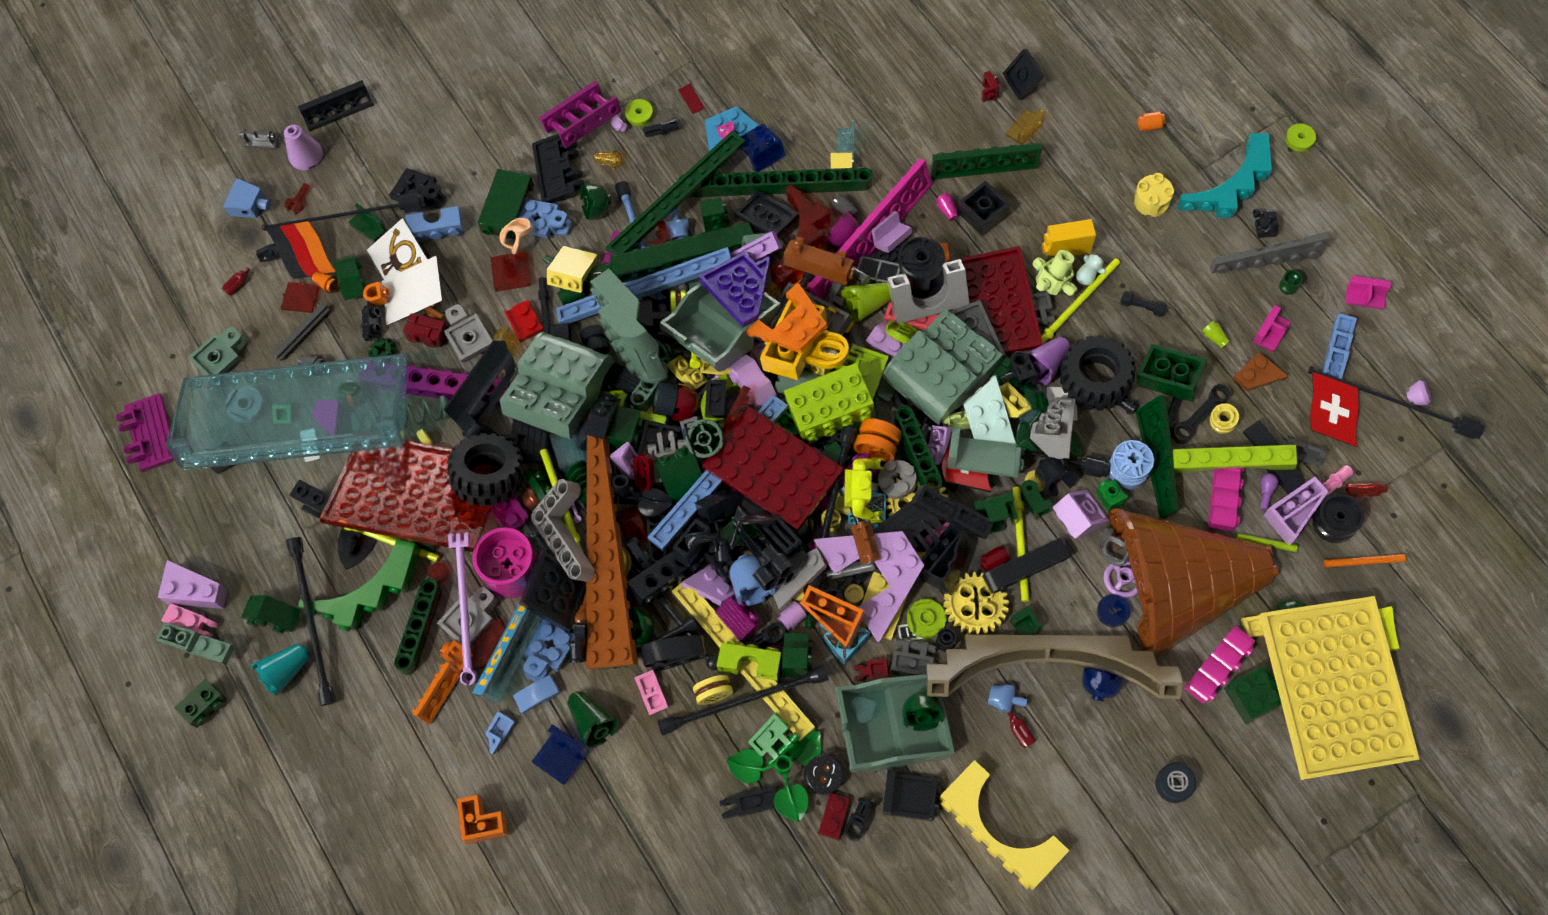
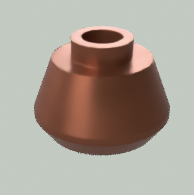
M528 487L522 497V504L526 510L534 511L540 500L532 487Z

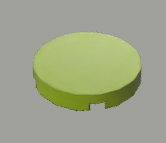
M895 320L888 321L885 328L886 333L890 337L905 344L918 332L916 328L907 323H894Z
M920 599L914 602L907 612V626L917 637L923 639L933 638L937 636L940 629L945 627V610L934 600Z

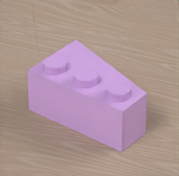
M1313 477L1272 505L1263 516L1281 538L1291 545L1322 502L1328 490L1316 477Z
M167 560L158 598L166 604L172 603L174 605L224 609L228 590L213 580Z

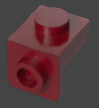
M987 71L983 76V85L986 89L982 90V102L992 101L999 95V81L996 76H993L991 71Z

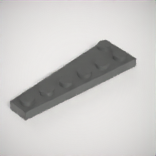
M1329 232L1304 237L1305 241L1294 243V240H1290L1279 247L1272 244L1261 251L1255 248L1216 257L1210 265L1211 273L1218 272L1222 274L1230 270L1241 271L1249 267L1260 268L1268 264L1278 265L1287 261L1297 262L1306 258L1316 259L1321 256L1330 240Z

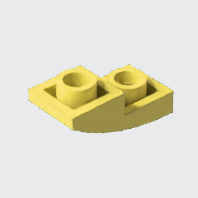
M681 355L667 364L670 371L681 382L695 390L707 382V379L700 373V370L698 368L692 369Z

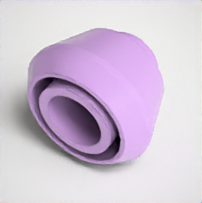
M1417 381L1406 392L1409 402H1413L1415 405L1427 406L1432 401L1425 381Z

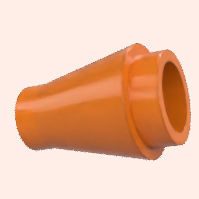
M319 272L314 273L312 276V281L327 293H335L339 288L338 280L335 276Z

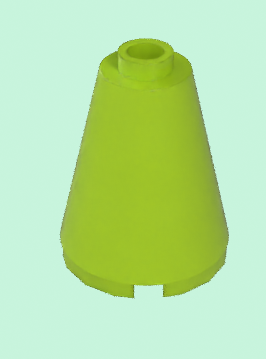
M888 283L846 286L841 292V298L847 303L843 308L848 309L855 323L891 301Z

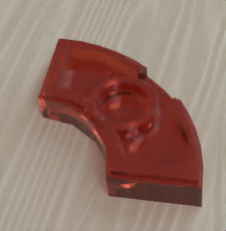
M501 619L492 622L480 633L481 635L477 639L472 651L474 670L486 667L505 631Z

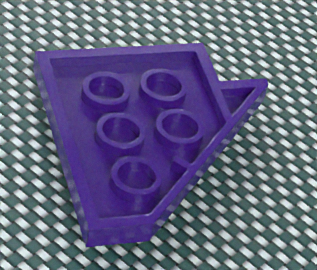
M743 252L698 276L699 282L742 327L759 319L770 257L767 256L755 263Z

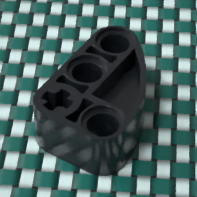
M701 635L663 639L641 646L644 667L653 671L670 669L703 659L707 656L704 638Z

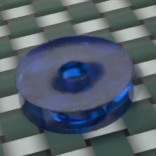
M1107 595L1100 600L1097 606V617L1105 626L1112 628L1122 626L1130 615L1129 604L1119 595ZM1114 608L1117 611V613H1111L1110 609Z

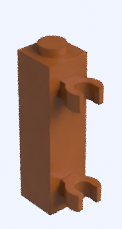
M798 236L796 241L790 240L784 252L783 265L843 285H847L849 279H853L855 274V268H853L854 260L846 258V252L839 250L838 255L806 245L804 244V238Z

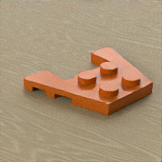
M796 283L786 293V297L795 303L797 307L774 329L757 320L746 330L748 336L759 337L765 342L772 341L778 343L781 347L802 353L828 328L827 323L801 285Z

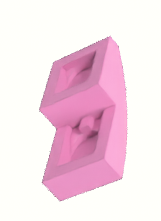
M653 670L635 677L649 715L668 708Z

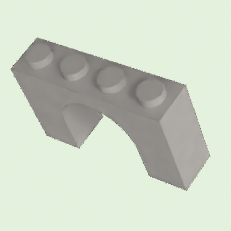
M960 259L943 264V287L936 295L930 298L919 299L912 296L906 273L887 278L892 311L897 324L942 313L944 309L949 311L969 304L966 271Z

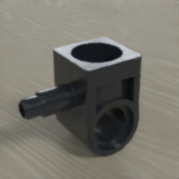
M1016 351L1010 359V372L1001 376L999 380L1000 382H1007L1014 379L1017 387L1021 388L1026 386V384L1035 383L1038 374L1029 355L1024 351ZM1015 362H1021L1023 365H1017Z

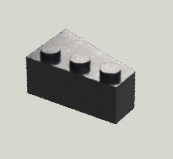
M949 524L940 535V541L938 543L935 542L922 557L921 561L924 567L919 576L922 581L952 596L972 547V542L965 530Z

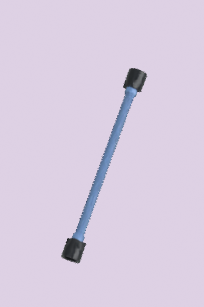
M621 181L615 185V190L619 200L624 203L630 223H632L636 216L631 204V190L627 181ZM644 239L638 243L639 249L646 248ZM662 292L655 293L656 312L671 311L670 304L667 298H664Z

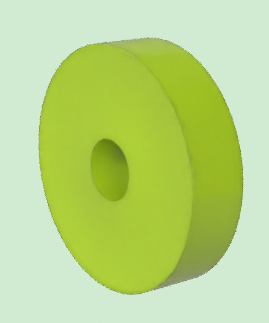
M643 99L631 101L625 108L626 119L633 126L647 125L653 118L651 104Z
M1301 123L1292 125L1285 136L1288 147L1298 152L1311 149L1316 140L1315 131L1310 126Z

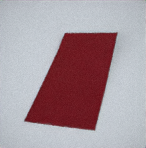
M690 83L678 89L692 114L705 109Z

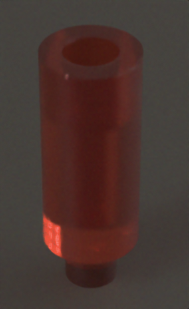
M1379 482L1345 484V494L1351 497L1380 496L1381 493H1387L1388 491L1387 485H1380Z

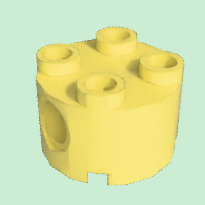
M1155 173L1140 180L1134 196L1136 209L1141 214H1148L1151 217L1163 215L1168 210L1174 194L1171 182L1161 173Z

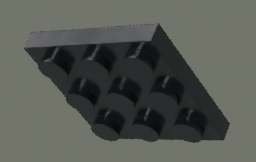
M542 551L538 555L519 604L563 631L570 632L575 622V615L580 609L586 593V582L571 579L555 557Z

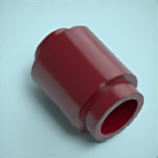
M1003 546L995 547L982 555L979 563L981 568L987 572L1007 563L1010 560V555Z

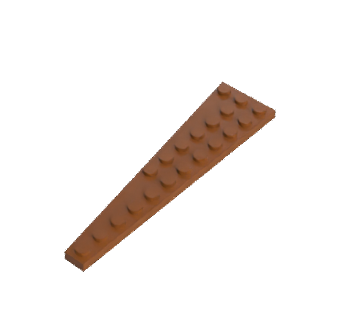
M587 435V559L594 568V576L592 580L586 582V669L638 665L635 640H632L631 634L633 623L629 619L628 609H631L630 601H627L626 597L628 586L625 577L626 571L619 523L616 522L615 516L617 505L613 501L615 490L614 486L611 485L610 479L612 468L607 435L604 440Z

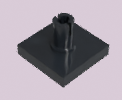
M1023 49L1002 73L1018 100H1024L1044 77L1028 49Z

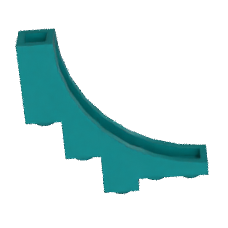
M1250 133L1246 143L1244 163L1233 177L1207 191L1181 194L1178 201V210L1215 211V217H1222L1224 219L1234 217L1238 208L1237 199H1251L1255 190L1254 180H1268L1272 172L1269 134Z

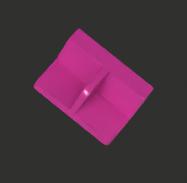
M1352 275L1347 283L1346 304L1383 309L1385 307V295L1390 289L1391 281Z
M1276 305L1273 306L1253 340L1254 343L1271 352H1274L1290 325V321L1278 316L1281 308Z

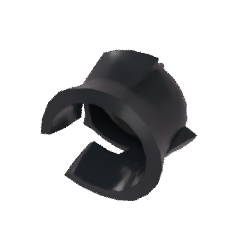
M1047 457L1039 461V465L1035 470V477L1042 482L1044 494L1047 496L1058 495L1053 482L1059 477L1063 476V482L1070 489L1078 479V473L1070 469L1067 458Z

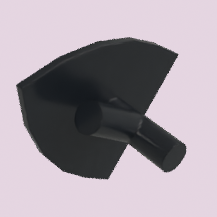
M342 526L338 538V554L344 568L348 570L363 561L372 551L377 539L356 531H348Z

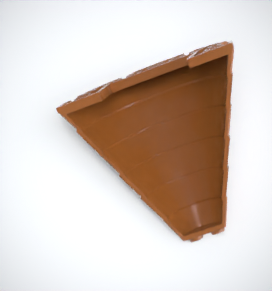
M1120 508L1111 509L1108 512L1111 528H1114L1116 537L1125 541L1143 612L1136 625L1142 651H1153L1155 659L1174 648L1187 637L1192 636L1208 623L1215 621L1228 610H1232L1249 596L1254 595L1271 584L1274 576H1278V568L1276 564H1273L1271 558L1273 552L1270 545L1265 546L1242 539H1234L1218 533H1210L1194 527L1159 520ZM1116 544L1117 550L1124 549Z

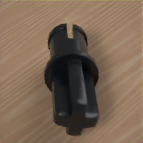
M674 119L662 123L659 121L658 124L644 127V136L664 135L666 132L679 130L678 123H676L677 120Z

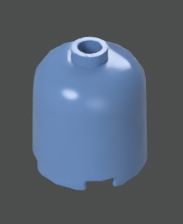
M753 555L740 556L731 565L729 571L738 604L746 602L747 606L764 602L765 596L769 594L772 596L776 590L773 588L764 591L752 576L761 567Z

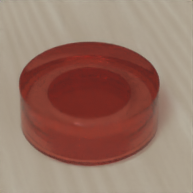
M434 563L429 567L428 576L437 583H442L448 578L449 571L443 563Z

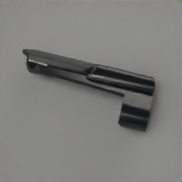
M493 340L443 409L463 430L461 434L467 439L471 435L479 436L481 433H486V435L493 433L499 436L497 432L484 423L516 372L514 358L504 340ZM504 368L505 376L494 392L490 395L485 394Z

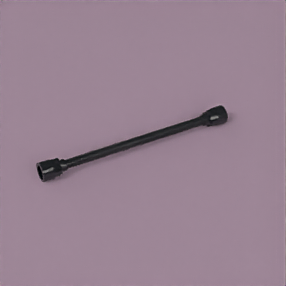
M849 426L842 427L839 438L841 452L838 465L843 467V469L848 450L851 445L854 446L857 429ZM842 474L831 488V495L820 538H828ZM819 574L804 589L807 590L810 585L820 590L823 576Z
M293 537L286 540L289 556L295 562L314 659H316L315 664H317L316 669H318L317 674H319L318 677L320 679V689L317 690L320 706H326L336 703L333 686H330L329 682L326 681V671H324L318 634H316L317 629L302 563V554L304 553L302 537Z
M821 665L810 670L803 677L796 678V680H789L786 683H781V685H774L771 688L769 687V689L759 690V692L756 691L754 694H747L744 697H739V699H732L729 702L717 704V706L714 705L712 708L709 707L704 710L702 709V711L699 710L697 713L687 714V716H672L659 719L658 726L663 736L677 730L683 723L686 724L693 720H698V718L701 719L708 715H713V713L722 712L725 709L728 710L735 706H740V704L743 705L750 701H755V699L758 700L765 696H770V694L797 687V685L822 683L828 681L829 678L825 666Z

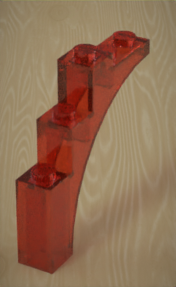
M792 184L786 187L787 200L795 209V212L799 214L800 223L797 236L804 238V244L821 249L824 247L825 237L822 230L831 224V213L827 207H823L819 202L813 205L809 199L807 200L799 189H796ZM784 257L770 268L772 281L782 291L789 282L794 284L801 280L802 275L805 273L804 271L783 265Z

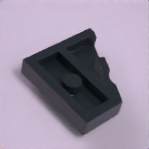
M645 420L637 455L642 453L648 454V444H655L656 451H659L657 433H661L663 436V448L669 447V431H673L675 440L681 433V427Z

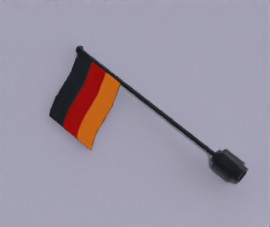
M419 193L401 195L398 204L271 225L263 224L262 230L267 231L274 241L283 264L293 279L310 277L316 272L321 274L334 273L335 270L327 258L319 236L310 224L311 221L400 207V210H404L405 213L422 211L423 208H427L424 194Z

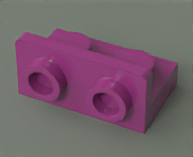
M517 495L508 498V501L504 503H497L496 506L487 505L501 528L506 527L520 530L528 524L529 513L525 507H521Z

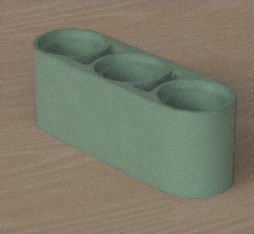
M661 361L668 377L659 382L668 383L670 379L668 367L666 363ZM642 380L630 396L633 409L646 412L653 404L659 382L646 383Z

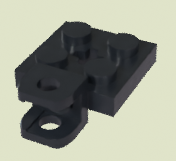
M409 168L405 169L389 194L391 200L397 202L401 199V195L424 194L426 205L433 208H440L446 200L445 194L440 192L441 188L436 184L437 180L435 177ZM436 198H440L438 202H434Z

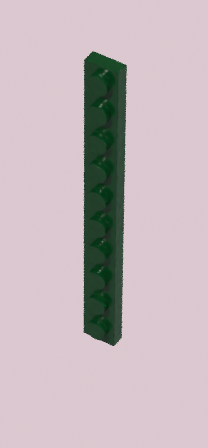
M732 130L606 246V250L612 256L617 253L630 252L745 145V140Z

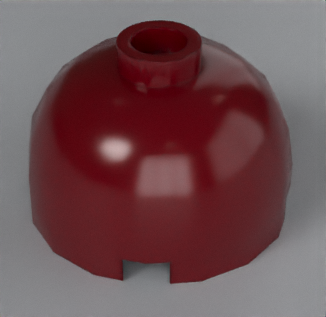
M678 383L677 404L670 420L680 422L692 418L696 412H700L702 401H698V394L695 389Z

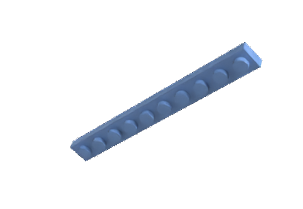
M728 247L625 283L624 285L637 299L696 279L702 273L731 259V254ZM592 295L556 308L559 324L572 323L598 314L597 311L601 308Z
M772 395L759 409L758 413L776 423L788 409V405L775 395ZM705 471L647 537L648 540L664 551L698 512L695 502L714 493L723 482L708 471Z

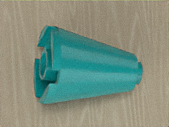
M295 644L256 661L250 666L253 671L256 670L259 673L257 677L266 689L276 697L307 663L310 652L304 644L301 646Z

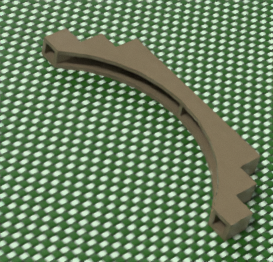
M965 634V649H946V664H927L926 685L927 696L948 697L965 682L984 672L1002 666L1043 661L1074 663L1111 672L1140 685L1159 699H1181L1183 686L1178 666H1157L1153 651H1132L1129 636Z

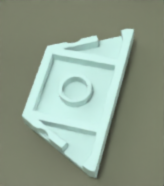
M995 375L990 378L987 384L980 387L973 396L963 402L974 439L1016 445Z

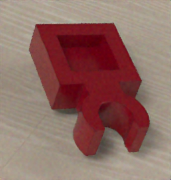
M887 658L867 661V667L862 665L853 666L854 671H862L860 676L854 677L857 682L865 680L866 677H868L869 681L890 678Z

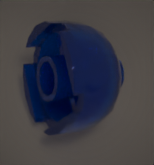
M1084 667L1082 685L1086 692L1092 694V699L1104 702L1105 698H1113L1121 691L1124 677L1101 669L1094 671L1091 667Z

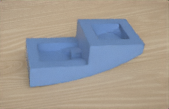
M548 675L522 689L513 697L521 713H527L538 704L546 703L559 694L560 690L553 676Z

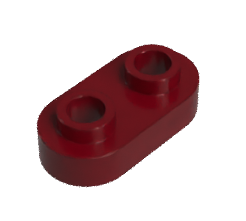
M642 453L634 458L635 484L641 491L645 489L648 491L655 485L654 463L652 458L646 453Z

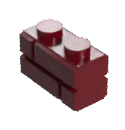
M410 313L403 332L408 341L412 343H418L419 341L428 347L434 348L435 346H443L446 337L444 331L449 327L445 321Z

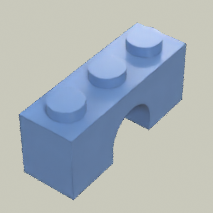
M458 206L441 209V217L434 223H428L423 212L405 215L406 225L417 242L464 234L463 217Z

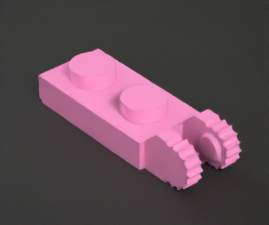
M170 603L161 620L164 623L195 631L200 635L210 638L213 635L208 631L202 630L204 624L212 628H217L218 623L207 619L205 616Z

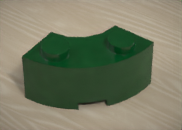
M355 254L333 260L332 264L337 276L338 286L344 300L347 301L363 295V291L368 284L360 271V268H363L360 258H356Z

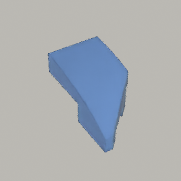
M501 711L496 713L488 727V731H486L491 754H495L517 722Z

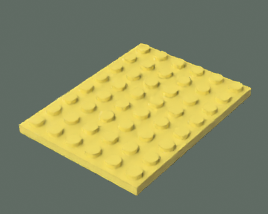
M1375 596L1259 614L1301 780L1420 759Z

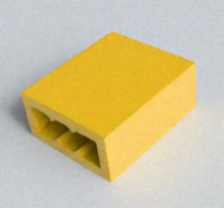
M1092 219L1048 226L1047 232L1044 234V243H1042L1043 254L1046 253V256H1056L1060 250H1066L1073 256L1091 253L1096 237Z

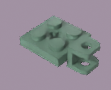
M229 327L219 336L214 333L188 359L214 383L241 359L238 354L247 346L248 341L234 327ZM213 355L218 356L217 360L211 362Z

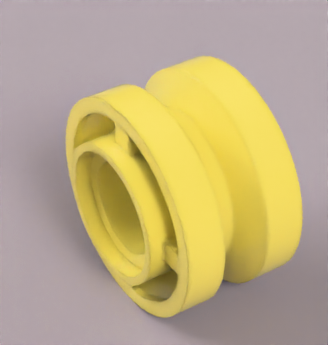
M1219 404L1211 413L1210 425L1218 433H1230L1237 426L1239 413L1230 404ZM1226 416L1229 421L1223 422L1219 417Z

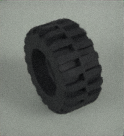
M1098 335L1097 338L1087 336L1086 340L1083 338L1077 340L1076 345L1072 344L1068 351L1065 352L1060 371V383L1064 393H1068L1067 397L1076 399V405L1080 407L1084 405L1088 410L1097 408V411H1103L1104 407H1107V409L1114 408L1115 404H1121L1124 397H1128L1136 374L1135 360L1131 356L1130 350L1128 348L1124 349V344L1120 341L1118 343L1115 342L1114 338L1109 337L1107 339L1103 338L1104 336ZM1090 363L1103 364L1112 370L1115 378L1105 383L1092 382L1083 376L1080 369Z
M481 433L479 436L471 435L469 439L461 440L460 445H455L449 454V461L447 463L450 487L454 494L459 496L464 502L468 501L469 504L474 506L479 504L480 507H486V505L496 506L497 503H504L508 501V498L515 496L522 486L524 474L521 451L514 442L508 441V438L504 436L498 437L497 434L493 433L491 435H486V433ZM482 465H493L501 468L495 473L486 475L472 472L474 468Z

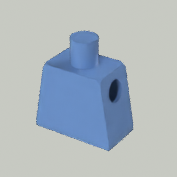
M236 178L223 207L229 216L256 218L261 209L266 211L270 209L271 202L266 200V196L259 187Z

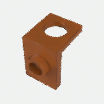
M439 302L423 309L427 317L445 321L447 324L445 317L434 310Z

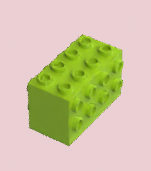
M857 363L784 390L789 411L804 443H814L818 438L834 435L843 426L853 427L854 424L862 422L864 419L875 417L874 403Z

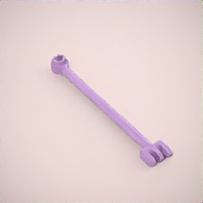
M469 532L464 533V541H462L461 533H456V541H454L453 533L448 534L449 548L456 547L464 664L463 672L460 674V681L466 686L474 684L477 680V673L473 670L471 661L464 547L471 546ZM468 673L473 676L471 681L467 679Z

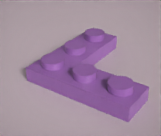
M771 231L730 254L731 258L745 252L754 262H757L782 249V246L775 231Z

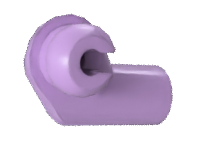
M621 111L611 118V126L617 131L625 132L627 124L623 123L620 119Z

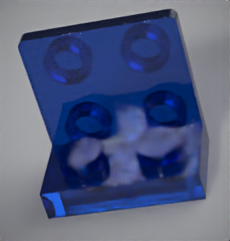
M765 124L756 126L751 131L740 136L745 140V145L741 150L749 156L755 172L763 170L786 156L781 139Z
M552 724L547 730L551 734L534 757L532 763L565 785L589 751L585 746Z

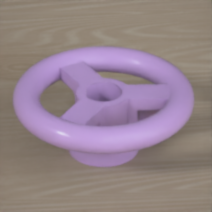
M1127 560L1122 566L1128 567L1123 568L1109 564L1104 572L1106 588L1113 595L1121 598H1129L1138 593L1136 587L1128 592L1119 591L1123 585L1135 583L1133 572L1130 569V561ZM1113 569L1117 573L1118 580L1114 587L1110 582V573ZM1121 576H1126L1127 580L1122 579Z

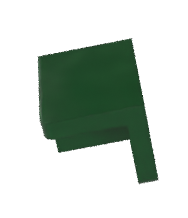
M1029 606L1012 615L1010 623L1018 635H1035L1040 632L1042 627Z

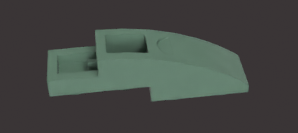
M166 622L156 638V641L224 665L227 664L235 646L229 643L200 635L195 631Z

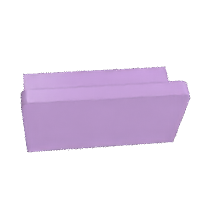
M897 211L891 213L872 229L875 248L887 253L892 251L912 233L911 227L900 223Z

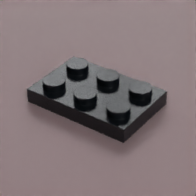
M758 190L735 212V217L744 223L749 222L751 227L761 233L775 231L779 238L799 219V214Z

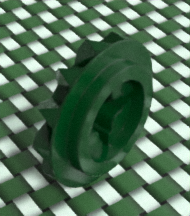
M381 337L379 340L374 339V343L369 345L368 355L371 361L379 360L382 363L389 364L397 356V345L390 338L385 339ZM385 347V350L387 352H382L380 354V352L377 349H383Z

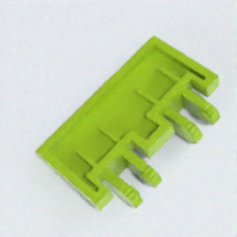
M853 344L850 354L857 357L849 355L846 362L857 363L873 401L889 356ZM841 365V366H839V367H836L835 369H836V370H839V369L844 368V367H846V366H845V365Z

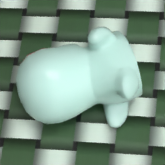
M1094 254L1084 256L1085 264L1076 273V278L1082 285L1092 284L1097 272L1105 273V269L1102 268L1103 260Z

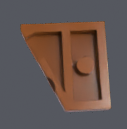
M1258 352L1233 377V380L1246 391H1251L1259 386L1264 387L1278 380L1283 381L1288 375Z

